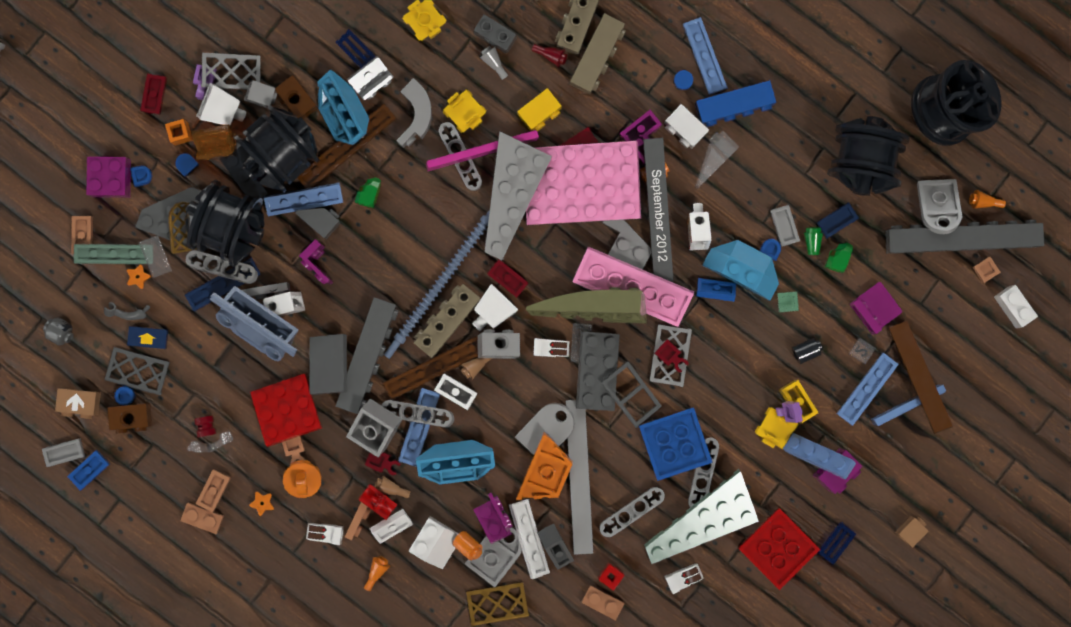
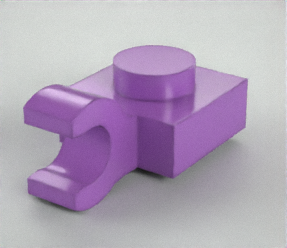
M197 64L193 84L198 85L196 91L198 100L204 99L207 88L201 87L202 65ZM210 73L206 77V83L214 84L215 77Z
M787 401L782 403V408H776L777 416H785L786 422L798 423L803 421L799 402Z

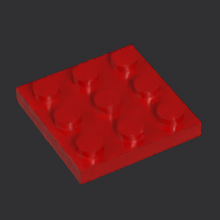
M306 374L250 392L267 447L322 429L313 396L310 394V386Z
M780 508L767 518L738 547L779 590L820 550Z

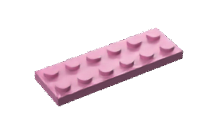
M587 247L573 278V283L592 291L609 290L611 287H617L621 290L638 288L645 295L646 314L677 327L694 295L692 290L591 247Z

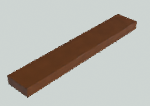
M385 104L368 116L370 119L367 132L354 145L338 141L318 157L320 160L318 163L313 161L311 167L297 177L306 189L315 187L397 119Z
M905 321L889 327V332L933 433L936 434L952 428L951 420L908 322Z
M478 336L384 382L383 385L390 399L393 400L461 366V364L477 358Z

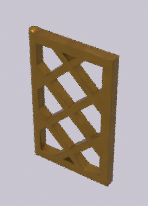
M523 582L466 592L471 626L529 617ZM520 587L521 594L518 598L508 593L511 588ZM500 590L503 592L498 602L488 596L493 591ZM481 594L484 597L476 605L472 602L471 595ZM506 595L515 601L509 610L500 604ZM486 598L495 604L490 613L480 608ZM518 603L523 606L524 613L515 615L512 613V610ZM497 607L507 613L504 617L499 618L491 616ZM477 610L487 616L485 620L475 621L474 615Z

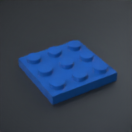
M694 407L639 426L657 481L713 463Z

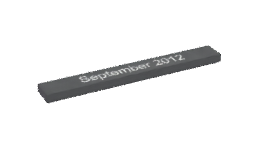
M663 137L643 139L653 274L673 282Z

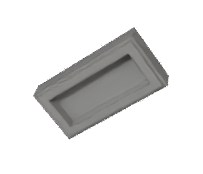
M789 205L770 210L781 247L799 242L800 239Z
M81 438L42 449L46 467L85 457Z

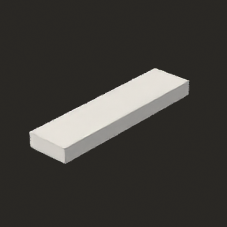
M528 499L510 504L509 508L530 578L535 579L549 574L550 571L540 538L537 534L538 531Z

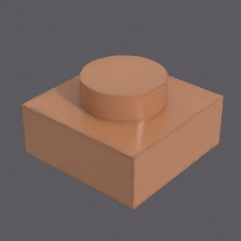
M987 257L972 267L982 283L1001 273L991 257Z

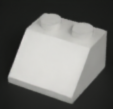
M430 516L409 549V552L423 561L443 569L455 550L453 541L459 533Z

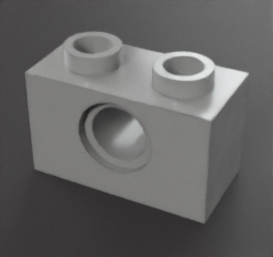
M253 80L249 83L244 101L267 108L272 104L274 105L277 93H274V87Z
M488 329L483 330V333L478 335V358L516 359L520 357V333H514L513 330H503L502 333H495V330ZM496 339H498V340H500V341L502 342V348H501V349L498 348V347H496V345H495V340H496Z

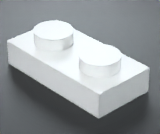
M404 509L388 517L387 520L384 519L372 526L370 530L381 544L412 526L413 523Z

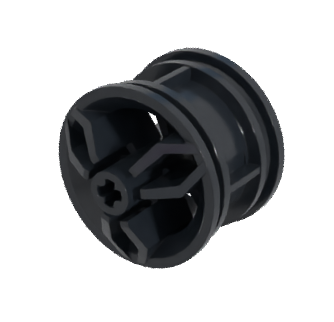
M969 60L954 62L941 74L932 75L921 80L916 85L911 98V109L916 125L924 136L942 146L958 144L972 133L983 132L991 128L997 122L1002 107L1000 90L993 76L983 66Z
M270 105L267 107L270 111L269 117L265 113L262 114L259 119L242 132L246 136L245 138H239L237 135L234 138L237 144L239 160L244 166L242 169L253 181L257 180L261 185L285 192V181L290 185L306 169L311 167L308 160H314L316 163L320 160L314 136L310 132L312 129L301 117L297 118L293 113Z
M867 116L866 123L863 118L836 125L835 131L839 134L836 135L835 141L840 143L838 159L831 160V166L834 168H829L827 175L838 179L849 190L853 191L852 193L862 196H870L871 187L874 194L901 187V181L897 179L901 177V171L896 169L899 154L906 151V146L903 144L909 143V136L894 130L883 118Z
M214 180L195 197L194 200L199 201V203L191 201L185 214L187 217L185 225L187 247L194 250L197 248V250L203 252L210 248L220 253L221 260L228 261L229 265L235 267L255 249V246L250 245V243L257 246L261 243L265 232L263 229L262 198L255 197L253 199L250 195L244 196L243 199L230 194L229 187L222 186L220 181Z

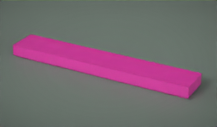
M534 130L513 136V138L523 143L537 141L539 135ZM498 141L428 160L426 162L427 172L497 152Z

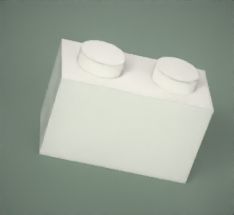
M682 104L664 122L666 125L665 129L672 135L676 134L680 138L679 142L685 148L690 147L693 149L709 131Z
M1016 285L1009 286L994 296L1015 328H1022L1038 317Z
M443 374L434 391L466 410L470 408L478 394L447 374Z

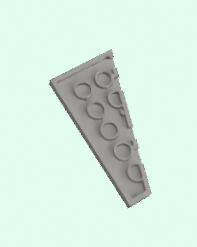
M499 131L485 243V253L500 260L503 259L552 158L551 155Z

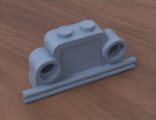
M236 286L231 289L224 299L213 292L210 300L221 307L216 313V319L221 325L230 328L233 333L262 353H265L274 361H280L285 353L292 357L296 355L297 349L291 345L298 333L297 328Z

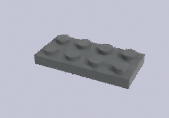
M581 332L576 409L615 411V400L601 381L617 370L620 334ZM617 376L607 383L615 395Z

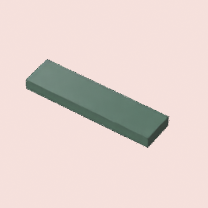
M74 244V264L153 265V245Z

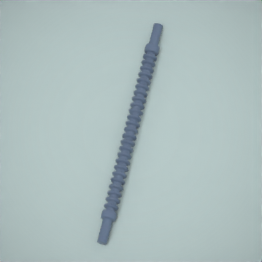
M489 211L480 218L481 222L477 223V227H474V232H470L471 236H467L468 240H464L465 244L461 245V249H458V254H454L455 258H451L452 262H448L449 266L445 267L446 270L441 272L442 276H438L439 280H435L436 284H432L433 288L429 289V293L425 294V298H422L423 302H419L420 306H416L417 310L412 311L413 315H410V319L406 320V325L403 324V329H399L400 333H396L394 336L395 340L384 353L387 358L390 359L400 344H404L406 341L405 337L409 336L408 333L413 331V327H416L415 323H419L418 319H422L421 315L426 314L424 311L429 310L428 306L432 305L431 301H435V296L438 297V292H442L441 288H445L444 284L448 283V279H451V274H455L454 270H458L457 266H461L460 262L464 261V257H467V252H471L470 248H474L473 244H477L476 240L480 239L479 236L484 234V230H487Z

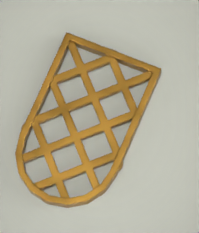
M188 202L176 203L169 212L171 253L173 254L191 251L187 246L185 247L181 244L185 238L187 239V234L180 231L185 225V220L183 221L179 217L182 212L186 213L185 208L190 204ZM178 207V208L181 209V210H180V212L176 215V214L173 213V212H174V210ZM177 219L182 222L179 228L174 226ZM178 233L183 235L180 241L175 239Z

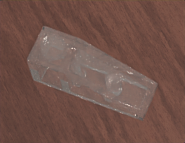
M724 131L720 134L716 132L709 139L711 143L707 147L694 186L696 189L739 148Z

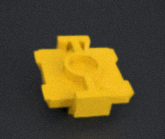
M416 0L408 6L409 12L402 18L414 30L415 36L419 41H423L428 36L430 39L434 38L441 32L440 27L447 21L435 9L432 0H424L422 3Z
M465 90L460 95L456 92L447 100L449 105L443 109L445 116L452 119L461 133H464L468 128H471L473 131L482 123L480 118L487 111L482 105L478 104L469 90Z
M768 407L765 413L766 416L761 425H758L755 433L762 437L761 442L771 448H774L776 445L783 449L792 432L796 430L799 424L786 422L785 416H777L776 410Z

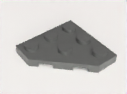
M190 187L142 209L135 228L170 240L168 217L171 208L179 202L190 203L195 201L199 203V201L194 199L201 190ZM177 207L173 213L177 215L181 209ZM184 212L179 216L183 221L186 218V213ZM177 219L174 226L179 228L182 222ZM184 225V226L182 227V229L180 230V231H182L184 234L186 233V226H185V225ZM178 233L175 239L180 241L183 235ZM185 238L181 244L187 246V239Z

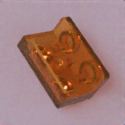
M229 124L195 130L191 134L198 151L196 154L197 160H209L218 156L226 157L234 152L236 142Z

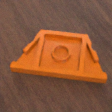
M543 432L517 493L516 500H522V498H558L573 465V461L545 432Z

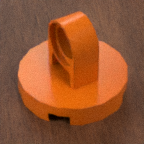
M298 460L292 462L284 471L283 485L290 495L296 498H307L319 490L322 475L319 468L311 464L310 461Z

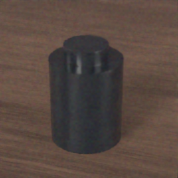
M814 338L792 347L794 356L800 365L820 356L823 350L820 341H815Z

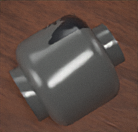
M59 317L49 319L43 328L45 338L58 346L69 343L74 336L72 325Z

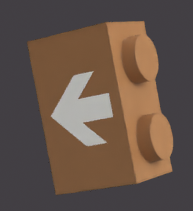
M58 388L55 412H61V416L73 417V414H80V418L92 419V416H96L99 413L101 392Z

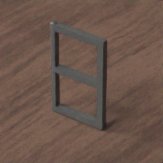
M628 361L605 380L601 381L635 428L662 407ZM627 367L640 385L620 401L607 383ZM643 388L655 406L639 420L635 421L623 404Z

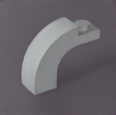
M414 78L401 90L402 96L413 105L415 111L412 124L396 140L403 148L406 145L409 147L416 140V135L423 139L432 121V106L424 88Z

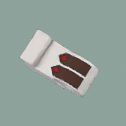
M535 338L534 356L569 357L570 341Z
M308 523L306 539L341 545L344 526Z
M698 563L664 576L672 594L704 578Z

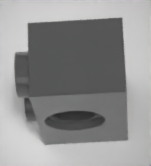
M484 14L474 29L475 36L506 55L517 39L514 32Z

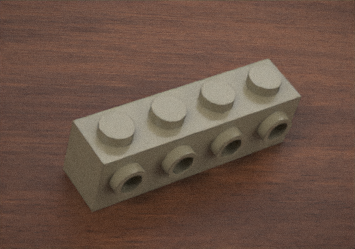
M570 0L568 5L571 7L569 14L565 13L562 20L564 28L562 32L558 31L555 39L557 48L565 49L566 52L577 56L579 55L599 0Z
M464 284L461 287L457 285L453 289L451 299L449 301L445 300L439 306L441 311L437 316L433 314L426 322L428 324L427 328L424 331L421 329L414 337L416 339L414 344L431 358L436 355L481 300Z

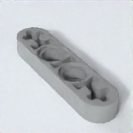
M449 122L441 124L439 135L449 154H453L451 146L454 143L461 145V151L466 150L455 126ZM444 127L452 128L453 130L450 132L452 137L457 136L458 139L451 140L447 144L446 141L449 138L447 134H442ZM472 159L467 160L470 162L468 170H461L459 167L460 163H456L455 166L465 186L470 191L480 189L482 180ZM474 170L475 173L471 174L474 179L479 180L476 182L477 186H469L470 179L468 175L464 178L463 174H468Z
M197 250L190 251L186 255V263L191 268L246 284L254 283L258 277L256 269L248 264L239 262L235 266V271L232 274H227L226 268L229 266V262L221 260L219 256ZM197 256L203 261V264L197 261L192 262L191 260ZM211 260H217L218 264L215 269H209L208 267ZM240 270L246 273L250 270L252 276L246 277L240 273Z
M387 400L382 404L386 409L390 406L398 408L399 412H391L397 416L399 414V417L405 421L440 427H449L454 422L453 413L445 409ZM407 407L413 409V414L409 418L404 415V410ZM425 410L431 412V418L427 421L422 418V413ZM445 413L449 417V420L445 421V423L443 420L436 419V415L445 416Z
M712 437L705 438L706 443L713 441L712 444L715 445V449L710 450V455H714L713 463H711V467L708 470H702L701 467L695 468L688 498L689 507L694 505L692 500L697 498V493L693 494L694 490L705 492V495L709 493L719 450L718 441ZM699 478H704L707 482L706 487L703 489H699L696 486V481Z
M652 487L603 520L600 524L601 534L605 537H612L658 506L665 498L663 490L659 487ZM652 491H660V499L658 501L656 499L651 500L650 502L653 505L649 507L648 502L643 497L647 495L649 499L653 496ZM638 501L645 503V509L642 512H638L634 508L635 503ZM622 512H627L630 516L629 521L626 523L619 521V514ZM615 517L617 523L621 527L617 528V526L615 525L611 528V533H609L608 531L604 532V525L606 523L608 525L613 524L614 521L611 519Z

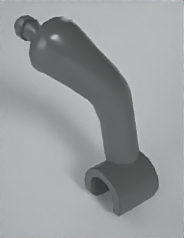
M109 302L108 306L111 310L104 307V314L107 317L115 315L125 320H139L146 318L145 313L150 309V306L146 305L143 310L138 309L134 312H125L116 309V305L113 302Z

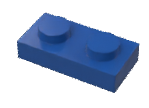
M698 278L696 296L734 302L736 283Z
M96 450L67 477L81 491L104 471L110 463Z

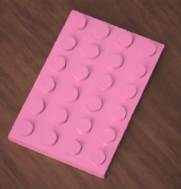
M638 141L536 148L551 155L552 158L527 207V225L641 219Z

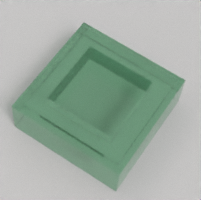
M797 292L777 293L779 312L799 311Z

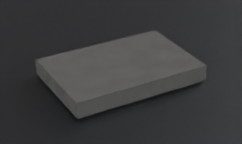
M337 334L310 337V394L347 392V335Z

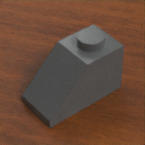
M325 208L307 209L295 212L326 240L341 224L338 220L340 216L332 209L330 211Z
M555 524L537 532L557 570L574 561Z

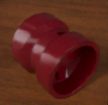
M213 415L194 419L195 425L198 426L197 438L216 434V428L213 427Z

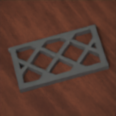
M114 347L104 380L161 395L170 362ZM117 352L126 354L128 359L118 363L116 360ZM136 357L144 359L147 364L138 369L133 359ZM130 361L135 371L125 376L120 366ZM152 364H163V371L157 374ZM149 367L154 377L144 381L140 371ZM118 369L122 376L119 380L110 378L112 371ZM137 374L141 384L129 383L127 379ZM156 379L159 384L158 389L148 388L147 383Z

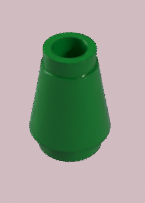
M808 227L806 232H804L808 255H819L823 232H821V227Z

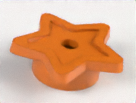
M142 264L135 270L127 269V273L130 276L127 285L136 284L140 289H143L145 281L151 275L144 272Z
M258 491L255 492V500L249 506L257 509L259 516H262L266 510H274L270 501L272 494L262 495Z

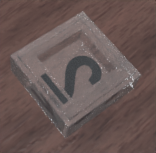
M858 338L848 354L866 364L876 348L863 339Z

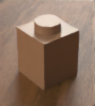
M910 516L895 533L908 546L913 548L929 531L925 528L927 524L921 518Z

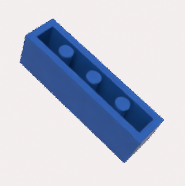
M769 80L698 100L695 102L699 121L703 125L706 124V127L716 125L717 121L723 119L725 122L735 120V116L741 114L743 117L753 115L754 111L761 109V112L773 109L772 106L776 103V99Z

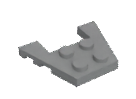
M624 220L603 221V224L619 232L608 255L643 269L652 253L651 248Z

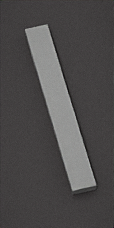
M566 400V407L571 410L575 421L573 431L568 436L569 458L573 461L569 473L574 554H593L586 410L576 409V400Z

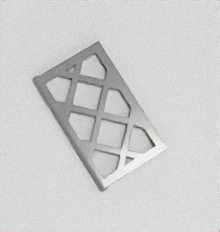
M202 53L201 87L208 88L209 84L206 83V77L210 73L218 80L214 85L219 88L248 89L249 85H246L244 81L251 75L256 79V82L260 83V56ZM206 57L216 58L219 62L210 68L206 64ZM226 58L237 59L239 63L230 69L224 60ZM256 60V67L251 70L244 61ZM220 64L229 71L222 79L213 71ZM240 65L249 72L242 80L234 73ZM232 74L239 83L229 85L225 84L224 80Z
M658 325L654 353L665 342H662L660 339L661 329L668 330L672 335L668 340L675 339L680 346L678 349L683 350L684 359L687 360L692 329ZM681 332L687 333L686 343L683 345L676 337ZM653 354L649 381L683 387L687 365L684 363L678 364L682 372L680 382H676L670 377L676 370L673 369L667 373L662 366L664 362H659L657 356ZM658 366L665 374L661 379L654 378L655 369Z

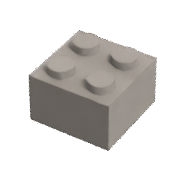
M369 399L360 409L346 437L379 457L388 447L403 419Z

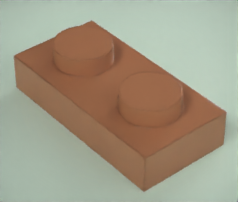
M72 216V255H74V244H93L92 216Z
M213 469L196 505L213 513L231 477Z
M188 502L180 521L218 534L224 515L216 512L212 513Z
M362 502L345 535V538L349 540L354 539V536L358 538L363 528L360 524L363 519L366 520L371 511Z
M592 585L589 586L581 603L615 621L625 604Z

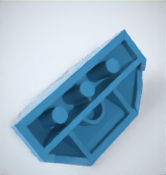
M329 70L317 81L319 87L318 109L334 139L354 145L366 134L370 118L353 87L334 71Z
M739 240L711 248L702 265L769 301L779 285L772 257Z
M468 440L436 444L416 458V465L419 477H425L438 484H448L480 479L490 469L495 467V460L492 448L477 441Z

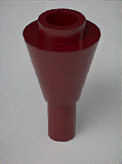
M536 44L532 47L533 52L543 55L544 58L557 67L561 64L564 65L566 62L567 54L565 49L544 48Z

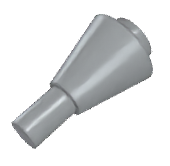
M488 46L481 51L482 56L480 58L495 70L502 80L506 78L508 74L501 66L496 48Z

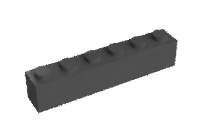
M375 297L373 298L347 372V392L340 393L335 407L358 414L360 409L367 403L364 399L366 393H370L373 387V382H371L373 374L377 375L380 364H377L379 356L383 357L385 353V339H389L392 333L391 322L392 320L395 321L398 316L399 310L396 309L397 305Z

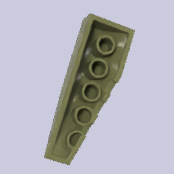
M611 287L609 290L576 292L546 299L526 307V311L532 316L555 318L557 314H560L561 317L566 319H573L575 316H579L588 321H592L595 317L603 319V322L647 323L645 295L638 288L621 290L617 287Z

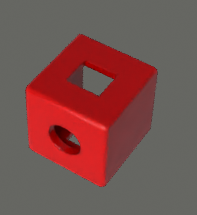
M608 562L597 578L614 591L625 575L621 570ZM610 572L615 575L612 580L608 578Z

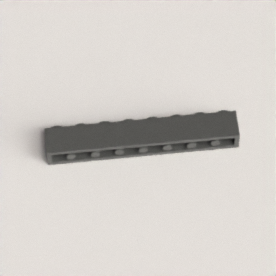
M1025 220V224H1017V221H1005L1006 225H998V221H993L979 226V222L967 223V226H960L959 224L958 228L949 234H937L928 228H922V225H910V229H903L902 225L891 226V229L885 231L886 254L1037 248L1044 246L1043 223H1037L1036 220Z

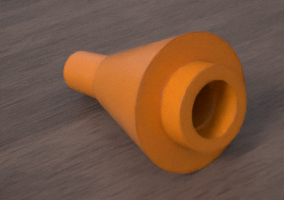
M979 190L971 193L969 203L973 209L993 206L1004 208L1006 205L1005 200L994 199V197Z
M381 556L373 558L369 579L364 586L365 590L371 591L375 582L390 568L387 559Z

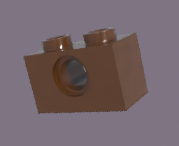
M293 75L275 88L278 93L276 97L282 105L286 103L289 107L287 111L293 113L297 118L301 117L304 120L318 109ZM297 95L300 97L297 104H291L290 100L293 96Z
M150 403L107 407L109 430H116V434L127 433V429L135 428V432L147 431L146 427L152 426ZM129 413L134 416L132 424H129L126 420Z

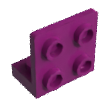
M315 239L299 255L303 259L301 263L308 270H314L316 272L314 276L322 284L328 283L331 285L333 281L313 262V259L318 260L324 254L323 249L325 248L321 242Z
M881 282L876 283L849 303L871 335L880 332L883 326L902 313L901 308Z
M489 493L490 501L473 510L490 543L493 544L512 534L510 528L513 526L507 514H502L501 511L504 509L498 496L493 497L492 493Z

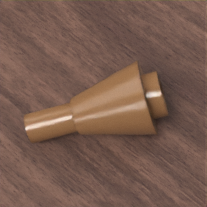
M476 358L461 364V372L466 379L470 377L473 380L485 363L492 358Z
M382 476L381 479L378 478L375 484V488L386 495H399L409 498L411 492L400 488L385 476Z

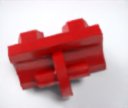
M371 484L367 486L358 499L385 520L388 519L390 513L398 505Z

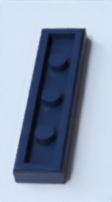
M253 258L242 262L253 266L258 276L262 275ZM235 267L226 271V273L232 274L235 271ZM240 270V273L246 277L252 276L250 270L248 273ZM217 276L185 294V297L195 312L212 303L210 298L213 292L222 297L228 294L234 286L238 288L246 283Z

